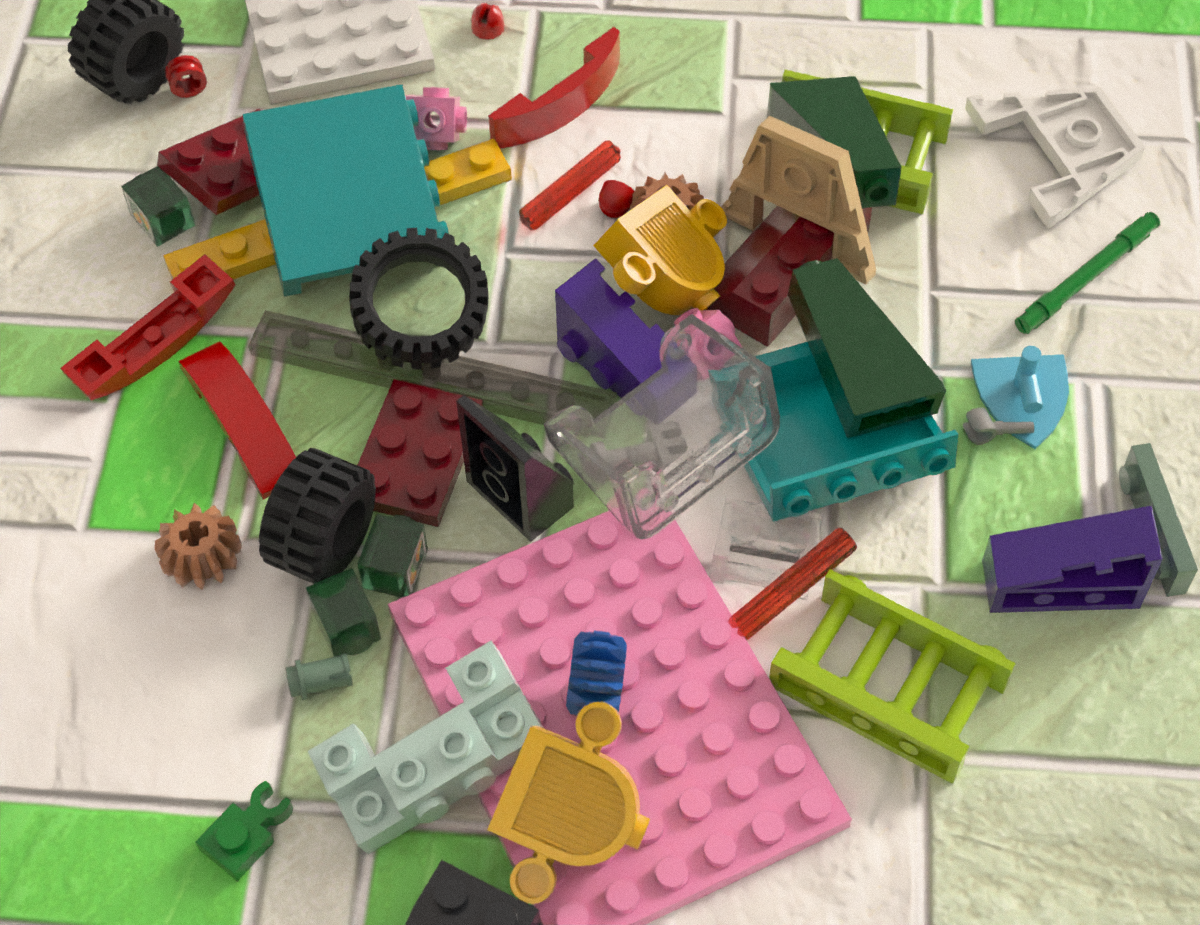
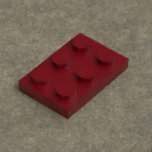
M243 116L158 152L157 166L215 215L259 196L245 137Z
M393 379L357 466L370 470V473L374 475L376 494L373 511L439 527L464 463L456 400L463 395ZM468 397L474 402L484 407L483 400Z

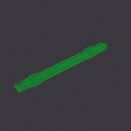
M1146 212L1143 217L1140 216L1133 223L1125 227L1115 236L1111 243L1053 290L1045 292L1025 309V312L1015 319L1017 329L1023 334H1029L1031 330L1038 328L1046 320H1049L1060 311L1064 303L1124 254L1132 252L1143 243L1152 231L1159 228L1161 224L1159 217L1153 212Z

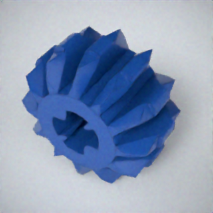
M594 630V632H580L574 638L566 707L570 714L578 715L583 707L594 702L610 704L619 713L627 644L623 637L611 635L610 632Z

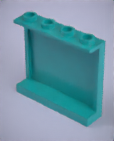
M402 84L243 114L245 137L284 297L301 294V283L352 273L355 265L359 266V259L365 250L371 252L372 243L379 238L384 243L387 242L388 234L398 230L400 236L403 237L406 236L407 228L417 227L418 235H425L426 228L436 229L437 237L441 239L445 232L449 234L446 222H438L434 208L440 206L435 180L427 181L424 169L425 166H429L426 143L424 139H416L413 127L419 125L416 105L413 99L406 100Z
M807 342L710 369L711 403L773 522L792 516H801L808 511L835 503H844L855 497L882 489H891L902 483L929 475H938L956 467L959 434L956 430L942 433L932 415L847 439Z

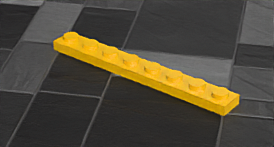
M494 138L429 161V166L424 167L427 181L435 180L440 205L512 180L511 167ZM265 219L163 255L172 279L204 254L233 280L276 264Z

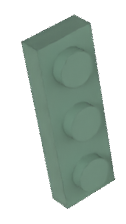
M1151 443L1133 445L1124 466H1121L1119 470L1121 489L1125 495H1130L1134 508L1152 505L1163 558L1154 578L1161 580L1167 597L1186 594L1198 571L1196 562Z

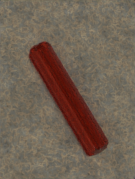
M610 140L603 141L519 209V220L522 225L526 226L530 231L537 230L620 162L621 150L618 145H614Z
M842 527L835 529L734 613L728 620L732 629L738 628L737 634L749 640L825 577L830 569L833 570L855 552L857 545L854 539Z

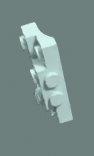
M492 641L487 642L446 667L464 702L379 754H374L364 733L354 723L308 751L329 796L337 802L357 845L367 854L374 852L420 823H430L441 818L449 810V805L467 794L476 795L487 790L494 784L495 777L514 766L530 727L537 725L544 728L500 651Z

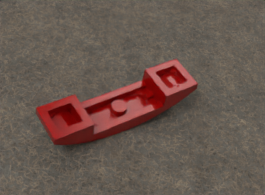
M613 27L584 47V65L533 102L519 93L489 114L490 139L494 138L500 149L525 144L564 127L589 109L607 89L618 69L620 62V31Z
M204 254L170 281L174 293L107 346H104L96 339L60 368L61 371L90 400L104 397L134 383L172 357L209 322L235 287L234 280Z
M219 341L179 360L178 363L199 398L204 399L239 455L243 469L264 500L270 496L279 477L292 460H295L296 455L248 375L231 352Z

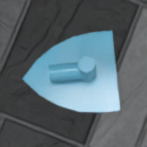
M1027 346L1023 349L1021 357L971 359L973 377L980 399L991 416L996 421L1034 422V433L1011 435L1033 449L1040 446L1054 432L1065 411L1069 395V384L1064 354L1041 355L1039 348Z

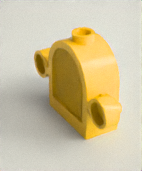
M666 185L617 219L593 246L613 268V276L618 286L630 294H636L651 308L668 315H682L693 308L705 311L720 297L714 288L721 282L725 266L722 252L714 237L726 226L727 217L724 210L710 199H701L689 210Z
M594 702L580 710L575 724L577 734L581 739L580 743L537 725L530 727L487 828L492 833L534 851L532 857L520 861L513 868L510 875V887L513 894L525 903H540L552 894L557 883V876L553 867L555 860L572 866L595 865L615 855L624 845L638 850L647 830L650 818L639 814V794L632 777L619 762L600 753L602 747L615 741L621 731L620 715L610 704Z

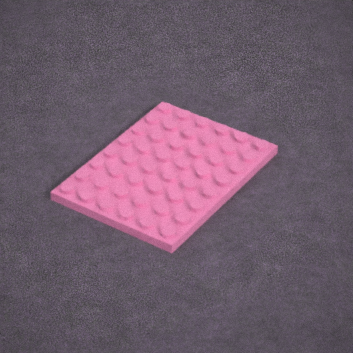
M658 490L388 604L389 613L439 716L464 702L446 667L487 642L492 641L500 651L544 729L577 743L581 741L575 725L577 715L570 714L566 707L574 638L580 632H594L596 630L621 636L627 644L619 708L622 723L621 731L615 741L602 747L600 753L613 758L628 771L639 794V814L650 818V822L638 850L624 845L609 859L590 866H572L555 860L553 867L556 872L557 883L554 891L544 901L531 904V906L539 909L541 925H646L850 827L852 818ZM513 767L495 777L496 780L491 787L477 794L490 821ZM497 835L513 868L523 859L532 857L533 850Z

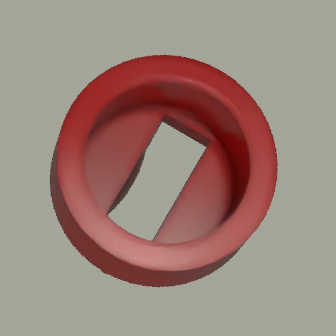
M485 2L475 7L471 16L473 34L480 39L490 40L499 37L503 33L504 16L497 5H488ZM487 19V22L482 23V20Z
M606 180L598 197L602 213L609 218H620L629 212L633 201V193L635 192L634 189L617 180Z

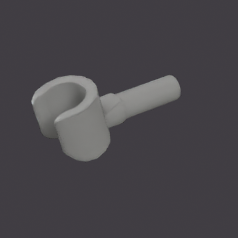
M975 408L968 411L966 417L969 422L963 423V428L968 438L975 445H983L991 441L996 435L1034 433V422H992L985 408Z

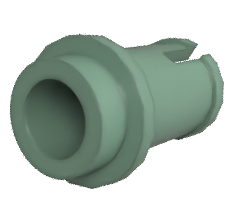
M346 653L341 654V656L301 664L300 659L294 660L295 665L285 667L291 698L301 696L302 700H307V694L343 686H353Z

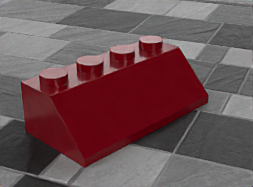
M776 206L724 263V276L721 282L714 288L720 297L706 310H720L722 314L730 319L737 330L768 347L796 315L787 295L792 271L810 261L818 260L824 262L832 260L834 232L782 207ZM872 207L862 208L867 232H869Z

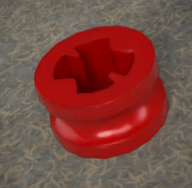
M183 55L172 59L166 65L165 75L170 91L175 96L180 98L194 97L206 88V75L198 58L191 55Z

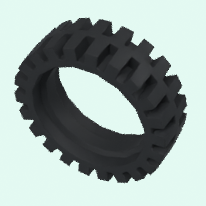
M417 227L407 228L406 236L403 237L400 236L397 230L388 234V241L385 243L379 238L372 243L371 252L365 250L359 259V266L355 265L352 272L349 302L357 334H361L362 342L368 349L374 348L377 357L385 360L388 356L392 359V365L401 368L404 362L411 363V369L422 370V363H429L431 369L441 367L442 360L447 359L449 363L457 360L460 351L467 353L473 347L474 339L478 340L488 311L489 292L485 270H481L480 260L476 254L472 257L470 256V248L464 242H461L458 246L455 245L454 236L445 232L442 239L438 238L436 229L426 228L425 235H418ZM412 262H428L446 268L457 277L464 290L465 305L460 318L449 329L432 336H409L390 329L380 320L373 306V293L377 283L388 270Z

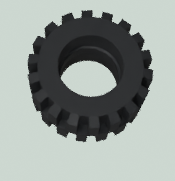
M88 0L86 8L78 13L76 25L72 26L69 34L72 37V40L68 43V53L71 54L69 58L70 65L75 69V73L80 78L114 100L122 101L125 104H132L134 101L139 103L146 100L149 94L153 96L159 91L163 83H167L165 75L166 65L172 59L179 57L183 51L184 44L181 43V40L184 37V28L180 26L182 21L174 13L173 9L158 0Z
M309 448L307 451L301 452L281 474L266 503L259 532L260 557H263V561L266 564L322 587L323 585L331 584L352 562L368 531L375 504L376 485L374 475L370 473V470L316 448Z

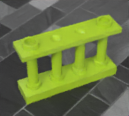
M786 69L782 75V82L824 79ZM862 88L886 137L889 131L914 137L905 166L901 165L896 205L890 207L923 215L928 201L933 173L923 171L922 168L931 141L946 145L954 109Z
M830 569L825 576L821 601L830 605L801 653H792L783 647L779 649L770 666L769 679L772 685L780 693L954 784L963 767L970 747L960 740L959 735L987 686L1001 694L1005 692L1016 663L1006 659L1004 654L998 649L988 645H979L867 588L860 579L851 575L843 576ZM850 615L875 628L847 677H838L821 668L819 662L847 616ZM893 639H896L920 651L921 654L895 699L886 702L868 693L865 686ZM941 662L968 676L941 725L933 727L914 717L912 710Z

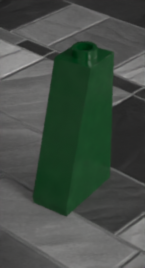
M856 76L770 83L766 118L769 116L848 150L862 208L896 205L902 167Z
M838 258L824 262L818 260L810 261L792 271L787 295L847 439L938 413L946 393L943 382Z

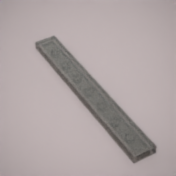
M267 310L264 311L248 345L250 355L386 388H390L393 379L465 395L483 400L484 408L495 414L603 440L617 404L616 392L459 356L457 360L451 363L444 359L442 360L441 367L431 369L429 363H422V370L411 369V363L404 362L401 368L392 365V359L388 356L385 360L377 357L374 348L368 349L362 342L361 334L358 335L356 331Z

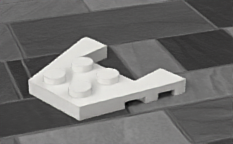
M1101 87L1046 90L1045 96L1024 98L1020 92L1004 93L1003 99L983 100V94L971 95L966 99L964 109L982 135L1021 122L1024 123L1062 178L1030 188L1028 201L1046 228L1053 227L1142 158L1145 149L1141 140Z

